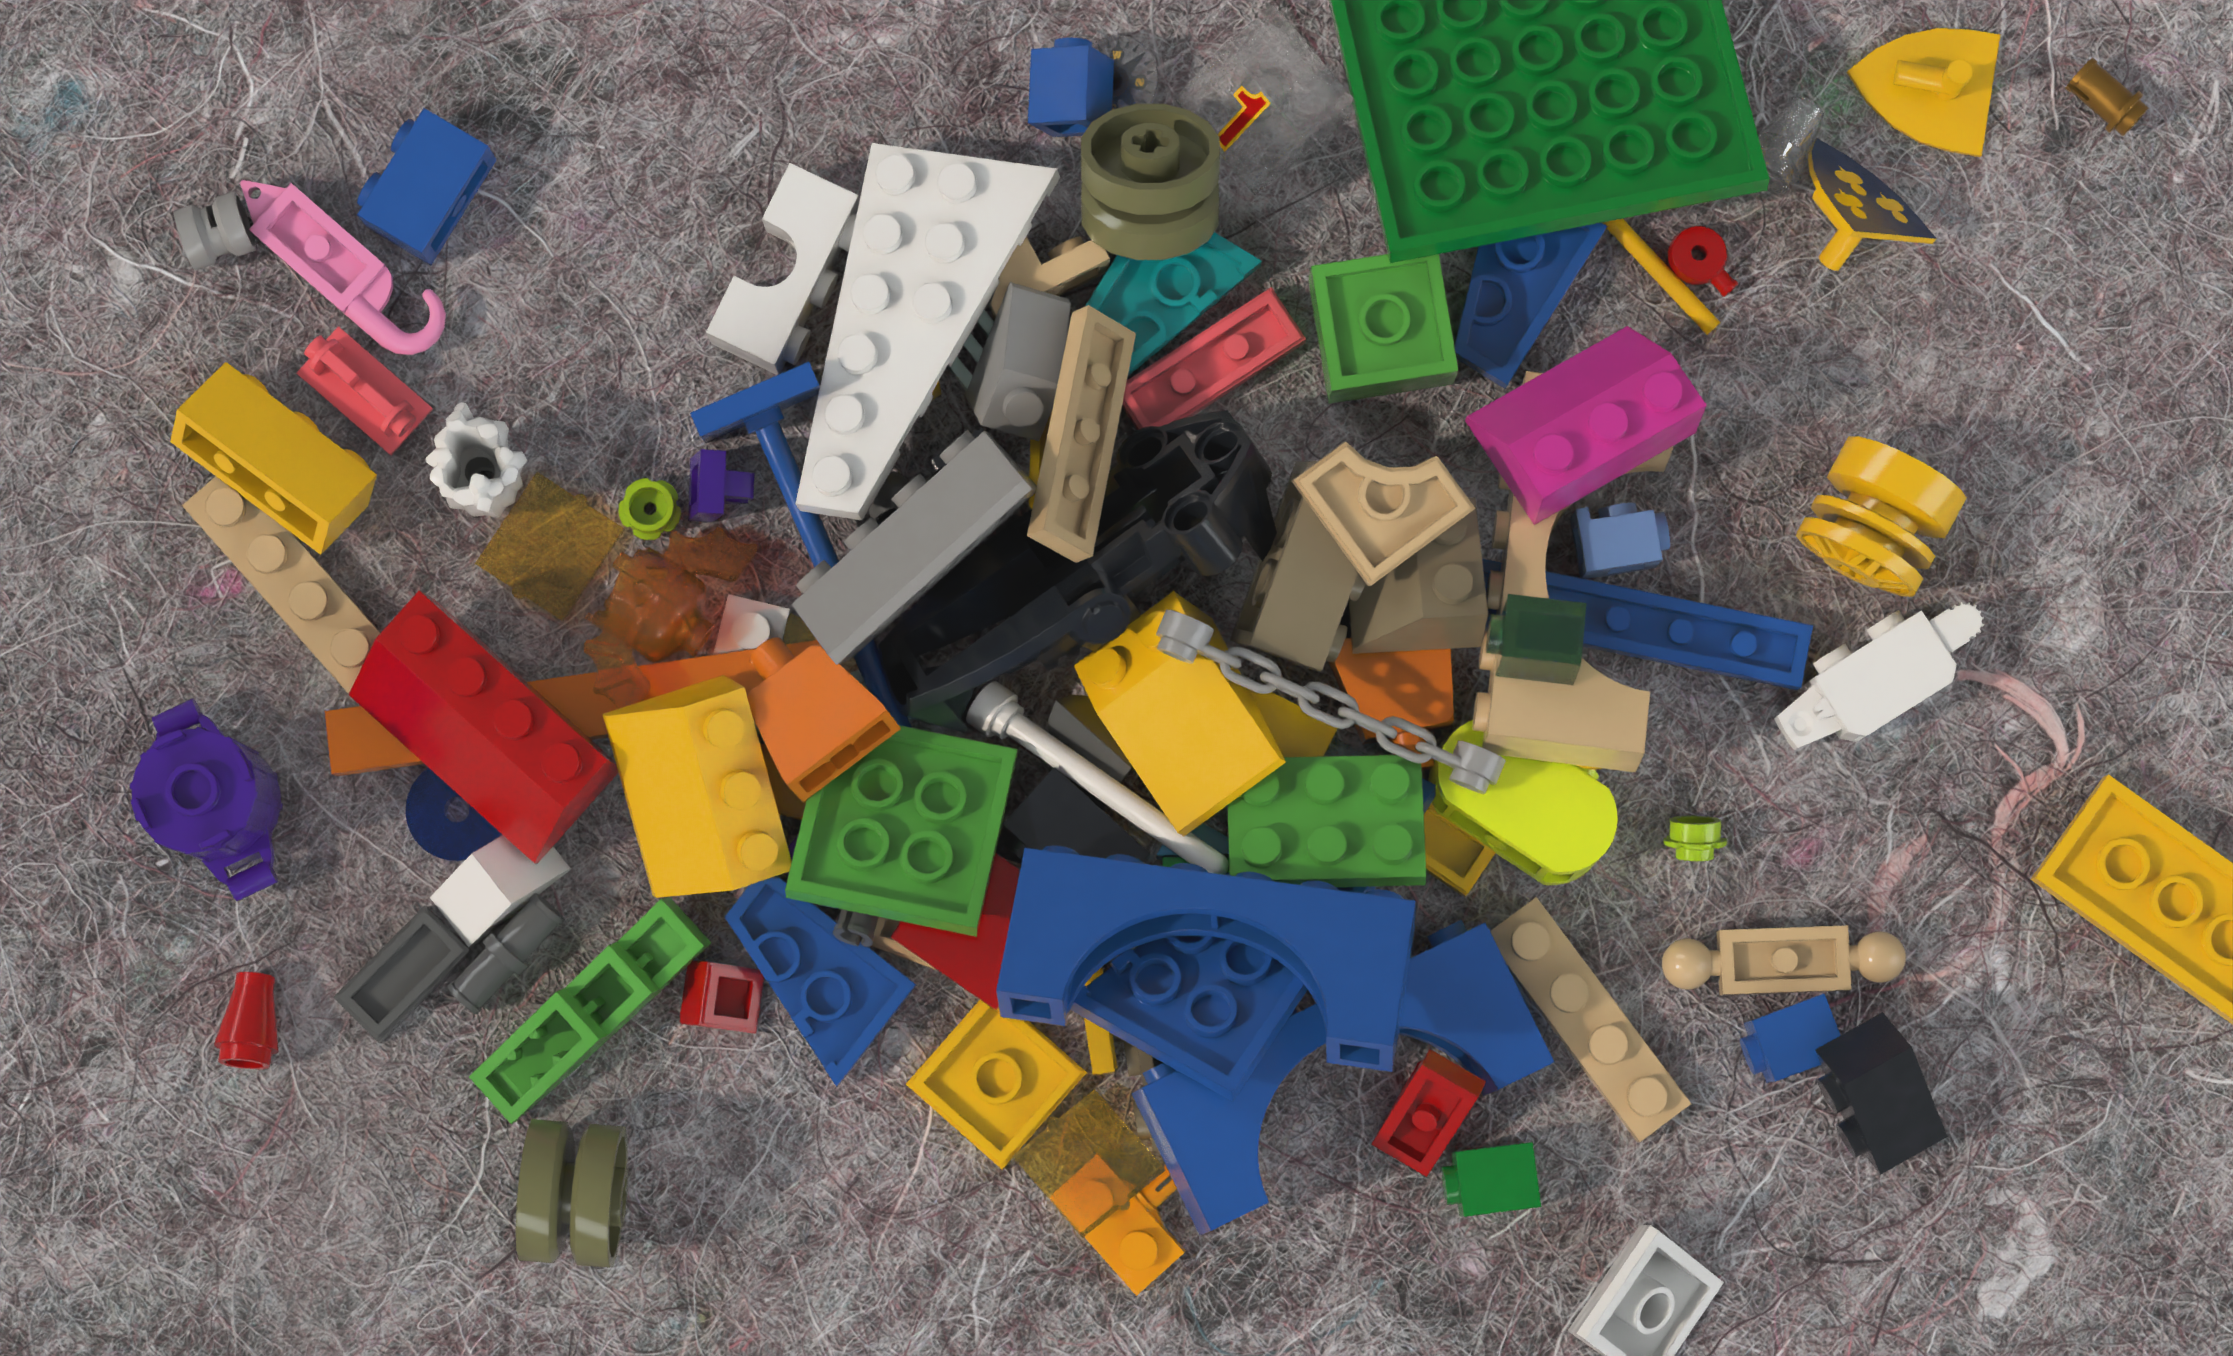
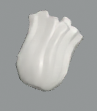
M463 402L456 405L454 412L446 418V427L435 435L436 449L426 457V463L434 467L430 473V480L439 487L441 496L446 497L450 508L465 510L473 517L491 516L500 518L504 509L515 503L517 492L523 486L520 473L527 459L522 451H511L509 449V428L505 422L483 417L474 418L467 404ZM481 471H490L494 474L493 479H489L486 476L477 473Z

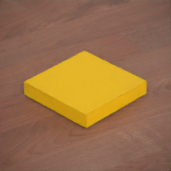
M979 1000L910 1078L906 1085L1003 1170L1087 1072L1030 1021L1003 1018L1000 1016L999 1009L995 1011Z

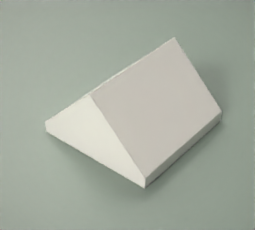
M1639 1225L1568 1329V1332L1603 1356H1674L1724 1282L1651 1225Z

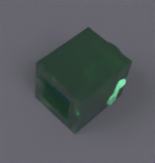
M1508 594L1502 614H1491L1488 625L1486 653L1497 654L1495 676L1574 685L1581 667L1587 603Z

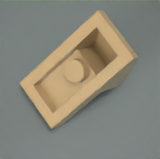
M1026 236L1022 245L1016 246L999 276L1000 283L991 301L994 321L1010 282L1061 296L1107 272L1110 267V258L1106 250L1092 240L1084 243L1082 237L1078 236L1048 252L1050 261L1041 265Z

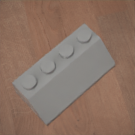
M969 431L963 433L940 454L939 457L947 464L928 482L921 474L914 477L891 499L899 507L880 525L873 517L869 518L843 542L851 550L832 568L823 560L796 584L803 594L791 605L836 665L851 660L1036 493L1037 485L989 432L983 431L976 439Z

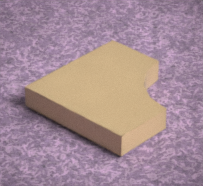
M1343 442L1292 480L1297 490L1368 586H1372L1476 509L1438 456L1427 459L1413 467L1389 468L1365 459L1351 445Z

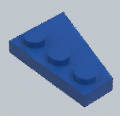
M1596 223L1478 246L1454 344L1456 359L1506 389L1602 237L1607 226L1603 223Z

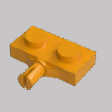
M1100 1154L1058 1191L1051 1200L1137 1296L1186 1251L1165 1228L1157 1209L1162 1202L1177 1190V1187L1172 1179L1161 1190L1157 1189L1170 1176L1165 1165L1143 1186L1138 1188V1186L1122 1179Z

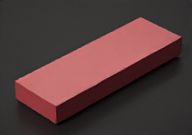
M1271 287L1128 379L1122 408L1137 430L1149 426L1161 427L1176 420L1194 416L1305 344L1306 338Z

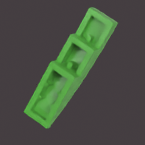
M671 897L660 899L617 942L608 945L565 988L556 991L469 1078L510 1124L516 1123L658 995L711 944L710 940Z

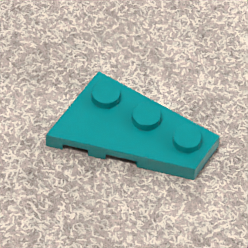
M1215 232L1209 241L1194 251L1166 260H1135L1117 255L1086 306L1093 307L1136 333L1128 372L1129 376L1261 267L1262 261Z

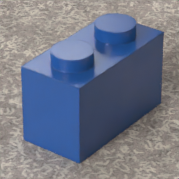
M423 108L416 121L408 119L398 130L391 145V151L395 154L382 174L378 172L373 173L363 186L357 204L361 206L357 216L371 231L425 263L432 265L497 159L488 145Z

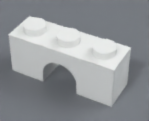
M789 163L765 211L762 221L767 233L788 242L796 250L797 259L795 267L784 281L769 287L756 286L733 276L706 331L711 344L776 375L781 373L786 361L793 365L798 362L811 333L810 330L804 328L808 316L814 305L824 308L838 279V274L831 270L841 249L849 252L860 201L857 194Z

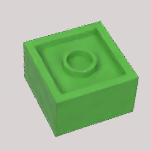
M1388 254L1311 266L1308 283L1328 404L1454 384L1458 374V365L1439 254L1390 263Z

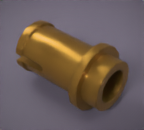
M2093 57L2065 87L2068 92H2072L2108 123L2105 128L2107 132L2110 133L2115 129L2123 137L2149 109L2140 100L2143 97L2140 91L2135 95L2132 94L2097 64Z

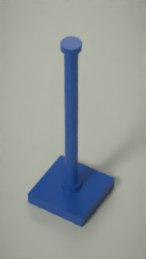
M804 363L691 412L690 415L697 431L705 443L744 426L749 434L756 433L813 566H817L823 560L831 568L835 566L839 559L820 515L802 512L795 504L802 474L779 424L780 421L785 419L781 410L819 394L820 386L810 363ZM873 639L854 656L868 691L884 705L898 725L912 728L908 717L899 712L892 699L881 665L880 654Z

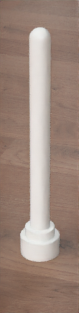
M992 681L977 695L966 717V722L987 737L996 735L1001 739H1005L1009 736L1190 864L1201 866L1209 873L1223 875L1227 873L1229 863L1223 854L1191 832L1186 836L1177 833L1164 813L1023 715L1024 708L1017 703L1018 696L999 682Z

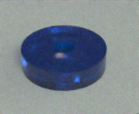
M427 768L414 781L406 800L408 828L415 841L425 851L445 861L464 862L473 852L502 836L493 825L470 805L469 814L465 820L452 822L448 817V807L454 800L463 798L430 768Z

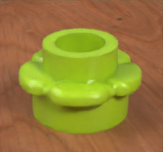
M648 478L636 480L627 487L625 497L619 503V518L625 527L633 529V534L637 538L656 540L660 538L661 533L673 531L680 521L681 508L676 503L679 498L678 493L671 484L663 480L656 482ZM649 503L656 506V512L652 515H648L644 511L645 506Z
M1687 815L1670 818L1669 835H1667V838H1663L1666 846L1676 848L1675 858L1685 861L1713 860L1714 848L1720 849L1727 845V839L1721 838V819L1709 816Z

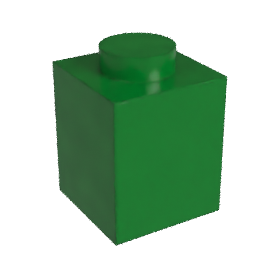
M1533 1142L1451 1152L1452 1165L1442 1167V1181L1446 1204H1458L1460 1217L1541 1207Z

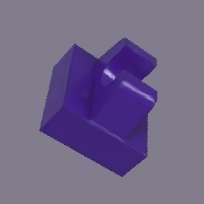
M700 449L690 458L688 521L714 522L724 514V504H748V500L754 499L755 473L726 470V451Z

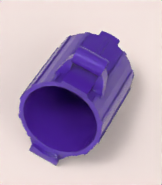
M193 698L152 717V722L157 731L156 740L140 756L141 760L135 769L133 781L130 782V789L132 790V800L130 801L136 821L141 824L143 829L158 845L202 860L220 882L228 886L236 901H240L277 883L278 878L273 869L274 851L271 837L278 822L280 810L283 808V803H281V792L276 772L272 771L269 764L255 749L229 736L226 737L210 718L202 714ZM198 723L201 725V727L196 729H187ZM262 857V862L230 877L227 869L233 871Z

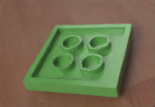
M899 725L901 729L807 799L786 883V898L977 937L1016 765L1017 749Z

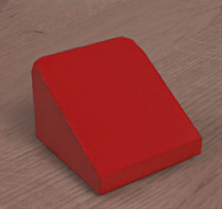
M692 961L686 969L680 1023L756 1034L764 976L759 969L708 961Z

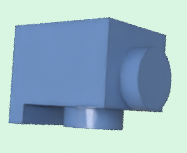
M1621 503L1598 509L1599 518L1597 519L1590 518L1589 507L1576 509L1570 517L1581 579L1656 568L1663 560L1661 551L1670 549V536L1665 513H1654V509L1637 512L1636 503Z

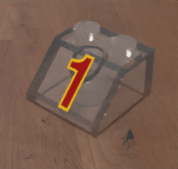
M1274 4L1228 40L1175 97L1176 103L1181 108L1192 111L1210 123L1219 136L1220 155L1254 195L1258 194L1348 121L1352 116L1354 102L1349 92Z

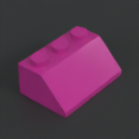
M1626 326L1466 416L1465 422L1535 525L1695 434L1707 405L1672 353L1629 326Z

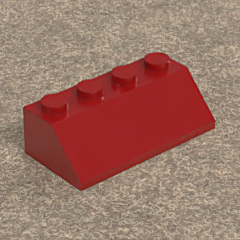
M420 590L377 636L349 692L351 698L535 864L539 863L618 774L616 762L438 601Z

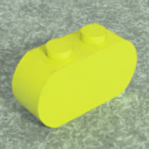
M1473 720L1456 729L1441 749L1453 754L1458 741H1465L1482 747L1484 732L1474 731L1472 729ZM1499 755L1506 762L1497 784H1489L1486 793L1480 794L1450 781L1449 778L1453 768L1434 759V766L1430 768L1428 781L1436 785V797L1432 801L1436 812L1543 885H1560L1580 878L1595 865L1613 842L1618 822L1616 803L1610 789L1597 781L1599 775L1595 770L1585 769L1573 764Z

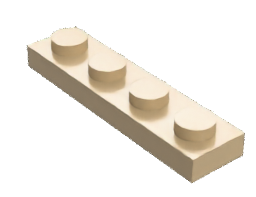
M1089 305L1072 312L1027 533L1028 537L1075 563L1093 556L1136 336L1135 332Z
M215 476L185 502L182 507L349 694L375 639L381 632L294 534Z
M1537 897L1490 931L1512 976L1637 1143L1643 1141L1691 1105V1102Z

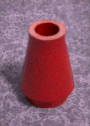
M258 972L236 973L235 987L214 1042V1046L220 1049L218 1058L220 1064L253 1070L270 1068L271 1056L279 1052L273 991L275 977Z

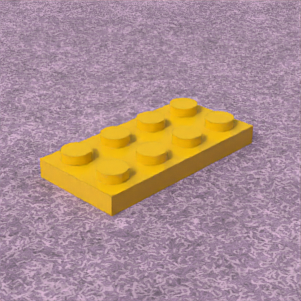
M2109 774L2103 776L2030 880L2233 1025V863Z

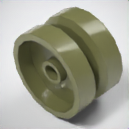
M1133 104L1110 110L1092 121L1081 137L1082 226L1090 239L1112 254L1135 260H1166L1188 254L1209 241L1219 225L1218 181L1220 174L1219 136L1210 123L1190 110L1167 104Z
M531 1119L523 1147L517 1194L516 1251L519 1261L555 1263L563 1252L570 1224V1248L577 1265L607 1268L614 1266L621 1229L625 1219L628 1196V1147L625 1126L589 1124L580 1139L575 1163V1141L573 1131L568 1122Z

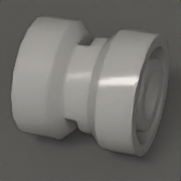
M236 191L217 196L213 205L199 208L192 204L173 212L181 243L195 271L214 265L218 256L227 253L238 257L256 251L254 235L249 231L251 226Z

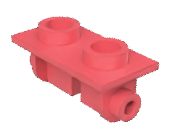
M339 326L327 339L319 335L308 345L304 355L309 359L296 373L391 456L433 410L428 403Z

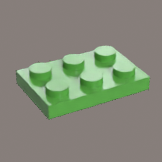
M1397 755L1284 757L1286 763L1227 805L1229 875L1236 876L1241 872H1256L1270 877L1275 882L1300 885L1306 881H1322L1335 887L1415 886L1426 884L1421 763H1414Z

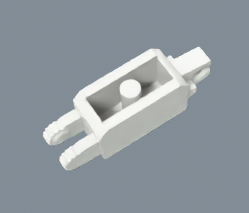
M1961 602L1958 606H1952L1951 610L1947 609L1930 621H1928L1922 610L1907 620L1897 610L1866 630L1873 640L1867 645L1851 653L1847 645L1843 644L1814 662L1813 665L1819 675L1804 684L1807 690L1774 718L1778 728L1794 750L1834 733L1840 739L1853 742L1861 740L1953 682L1957 664L1950 653L1970 641L1969 638L1974 639L1976 634L1981 633L1980 628L1984 626L1982 624L1984 617L1980 615L1981 610L1978 611L1976 605L1971 606L1970 602L1966 605Z

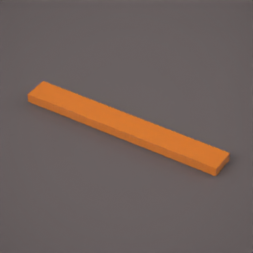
M817 640L786 644L795 657L812 645H821ZM751 649L536 680L528 683L591 740L609 738L602 715L604 713L722 675L744 686L746 694L764 680L750 662V656L755 650ZM361 706L325 711L332 775L344 776L424 764Z

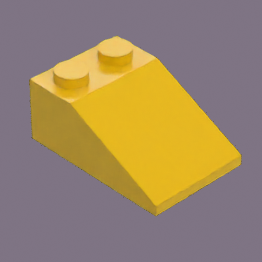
M1173 591L1130 623L1119 637L1105 643L1097 652L1092 651L1076 663L1074 668L1097 715L1177 833L1186 836L1274 772L1286 761L1249 689L1224 677L1221 672L1220 663L1197 654L1194 663L1189 664L1157 650L1161 638L1156 635V632L1167 609L1185 614L1212 627L1214 632L1209 645L1224 652L1228 650L1213 619ZM1231 668L1232 671L1241 675L1239 669Z

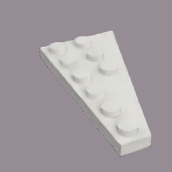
M876 143L871 144L795 503L800 511L863 520L899 458V449L918 416H923L932 401V392L946 367L952 366L1000 283L998 277L1017 245H1022L1032 228L1031 220L1046 195H1051L1058 183L1060 175L1057 168Z

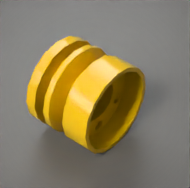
M1848 436L1827 476L1831 484L1847 497V500L1829 495H1817L1811 505V509L1818 518L1805 517L1796 533V537L1806 548L1842 575L1872 588H1879L1900 596L1914 597L1923 581V577L1915 568L1929 569L1935 558L1930 548L1918 539L1915 533L1926 537L1945 539L1967 497L1956 484L1924 462L1881 442L1860 436Z

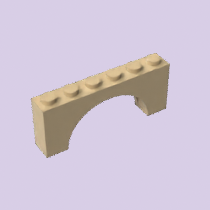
M1526 371L1522 385L1543 373ZM1673 446L1625 474L1644 471L1664 472ZM1499 473L1498 489L1509 490L1507 511H1496L1492 535V548L1503 550L1501 571L1490 570L1486 592L1487 608L1497 610L1494 632L1484 631L1479 658V669L1490 670L1488 693L1477 692L1472 729L1484 732L1482 748L1497 755L1636 772L1645 753L1650 692L1620 684L1606 677L1587 663L1563 634L1549 600L1545 572L1548 540L1559 519L1572 504L1534 525ZM1558 634V639L1550 641L1549 652H1557L1555 673H1551L1552 656L1539 654L1538 660H1534L1535 654L1526 653L1525 670H1521L1523 643ZM1545 642L1530 645V649L1545 651Z

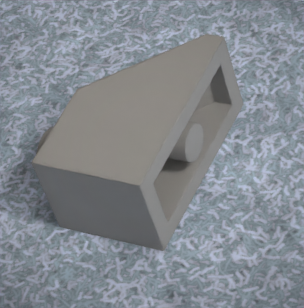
M1012 282L1009 283L965 394L980 425L1040 441L1053 409L1067 340L1071 306L1067 298Z

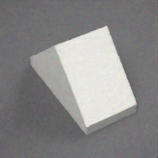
M502 835L473 852L433 893L430 899L465 944L471 948L524 907L531 900L530 897L534 893H542L570 871L571 868L554 846L538 864H535Z

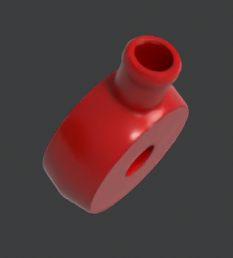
M1691 226L1681 230L1674 236L1668 249V261L1672 271L1678 278L1694 285L1710 282L1720 292L1722 297L1727 296L1738 285V282L1724 270L1728 258L1727 248L1724 240L1716 231L1705 226ZM1691 251H1701L1704 255V259H1694L1692 257Z

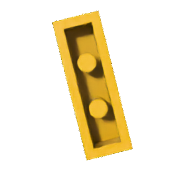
M227 362L210 376L176 412L170 440L173 445L320 555L369 505L377 474L370 470L365 460L352 450L342 449L323 435L308 416L300 412L291 411L271 396L267 388L257 378L249 374H242Z

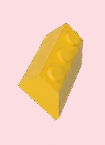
M722 675L602 714L652 895L655 898L732 891L790 871L792 861L744 686Z

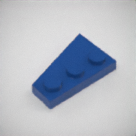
M778 876L751 884L725 915V919L774 990L836 1087H838L917 985L869 947H864L861 941L859 946H853L837 939L833 935L837 922L812 903L786 898V883Z

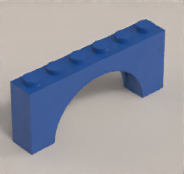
M1057 845L1046 846L1042 850L1024 848L996 989L1000 1016L1003 1018L1066 1026L1070 1009L1082 987L1104 964L1121 953L1141 944L1162 938L1197 935L1233 940L1266 953L1287 967L1301 980L1314 998L1324 1020L1327 1033V1063L1393 1072L1415 930L1416 901L1403 899L1402 896L1395 892L1381 889L1370 890L1365 894L1341 891L1335 886L1322 881H1306L1300 885L1275 882L1270 877L1256 872H1241L1236 876L1209 873L1203 867L1190 863H1177L1171 867L1144 864L1138 858L1124 854L1110 855L1105 859L1079 855L1073 849Z
M1460 920L1427 936L1432 948L1412 958L1410 957L1398 1035L1415 1038L1436 1047L1453 1058L1462 1068L1485 1080L1486 1083L1481 1091L1483 1096L1554 1063L1486 922L1467 931L1463 921ZM1317 1004L1300 1012H1297L1296 1008L1294 1009L1233 1102L1164 1063L1142 1073L1148 1085L1132 1093V1096L1199 1235L1212 1231L1269 1203L1259 1171L1258 1146L1261 1125L1268 1105L1284 1078L1304 1057L1326 1044L1327 1033Z

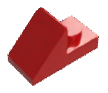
M1429 1049L1424 1059L1415 1066L1371 1145L1427 1177L1478 1099L1486 1081Z

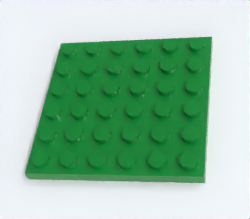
M1329 0L1390 263L1768 190L1770 178L1722 0Z

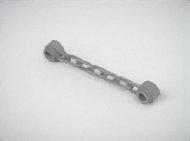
M1168 609L1165 611L1156 635L1161 638L1157 650L1189 664L1194 663L1197 654L1220 663L1221 672L1224 677L1238 685L1260 694H1268L1278 689L1298 698L1299 706L1305 714L1332 727L1345 729L1356 724L1376 733L1378 743L1388 752L1418 764L1435 759L1453 768L1449 778L1450 781L1471 791L1485 794L1489 784H1497L1506 762L1503 757L1465 741H1458L1452 754L1437 747L1435 737L1427 729L1395 716L1387 717L1382 721L1359 712V706L1353 697L1324 683L1315 681L1302 687L1282 678L1281 671L1275 662L1246 648L1237 646L1225 652L1209 645L1214 632L1212 627L1185 614ZM1236 656L1268 669L1271 673L1262 672L1260 675V680L1265 684H1260L1232 671L1231 668L1238 669L1241 666V661ZM1314 691L1348 705L1349 708L1340 707L1338 710V715L1344 719L1336 718L1312 707L1309 703L1316 704L1320 699L1319 695ZM1391 726H1396L1423 738L1426 742L1420 741L1415 745L1416 750L1422 754H1417L1390 742L1387 738L1393 739L1397 736V730Z

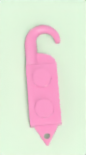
M246 180L240 182L253 222L249 231L380 346L395 354L414 355L428 350L439 340L445 328L446 313L441 299L433 290L426 289L422 294L430 311L427 325L416 333L402 331L381 313L389 302L393 291V276L384 263L292 183L287 188ZM255 190H260V196L256 199H252V192Z

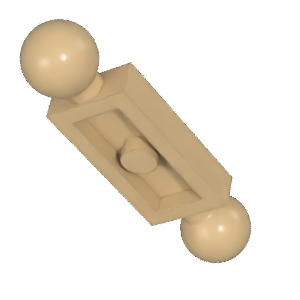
M1848 925L1716 931L1717 950H1709L1700 941L1690 938L1673 942L1663 954L1662 970L1664 976L1672 985L1685 990L1696 989L1702 986L1710 976H1719L1720 996L1852 990L1851 971H1859L1864 978L1877 983L1888 982L1896 978L1905 966L1906 952L1903 944L1897 937L1882 931L1869 933L1857 945H1849Z

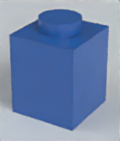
M1059 38L1054 41V47L1031 49L1028 124L1052 137L1083 136L1092 121L1112 110L1114 60L1093 48L1091 41L1082 38Z
M1821 994L1743 1023L1748 1036L1740 1038V1044L1751 1072L1754 1075L1762 1072L1766 1083H1771L1821 1065L1815 1049L1839 1037L1840 1032L1826 996Z

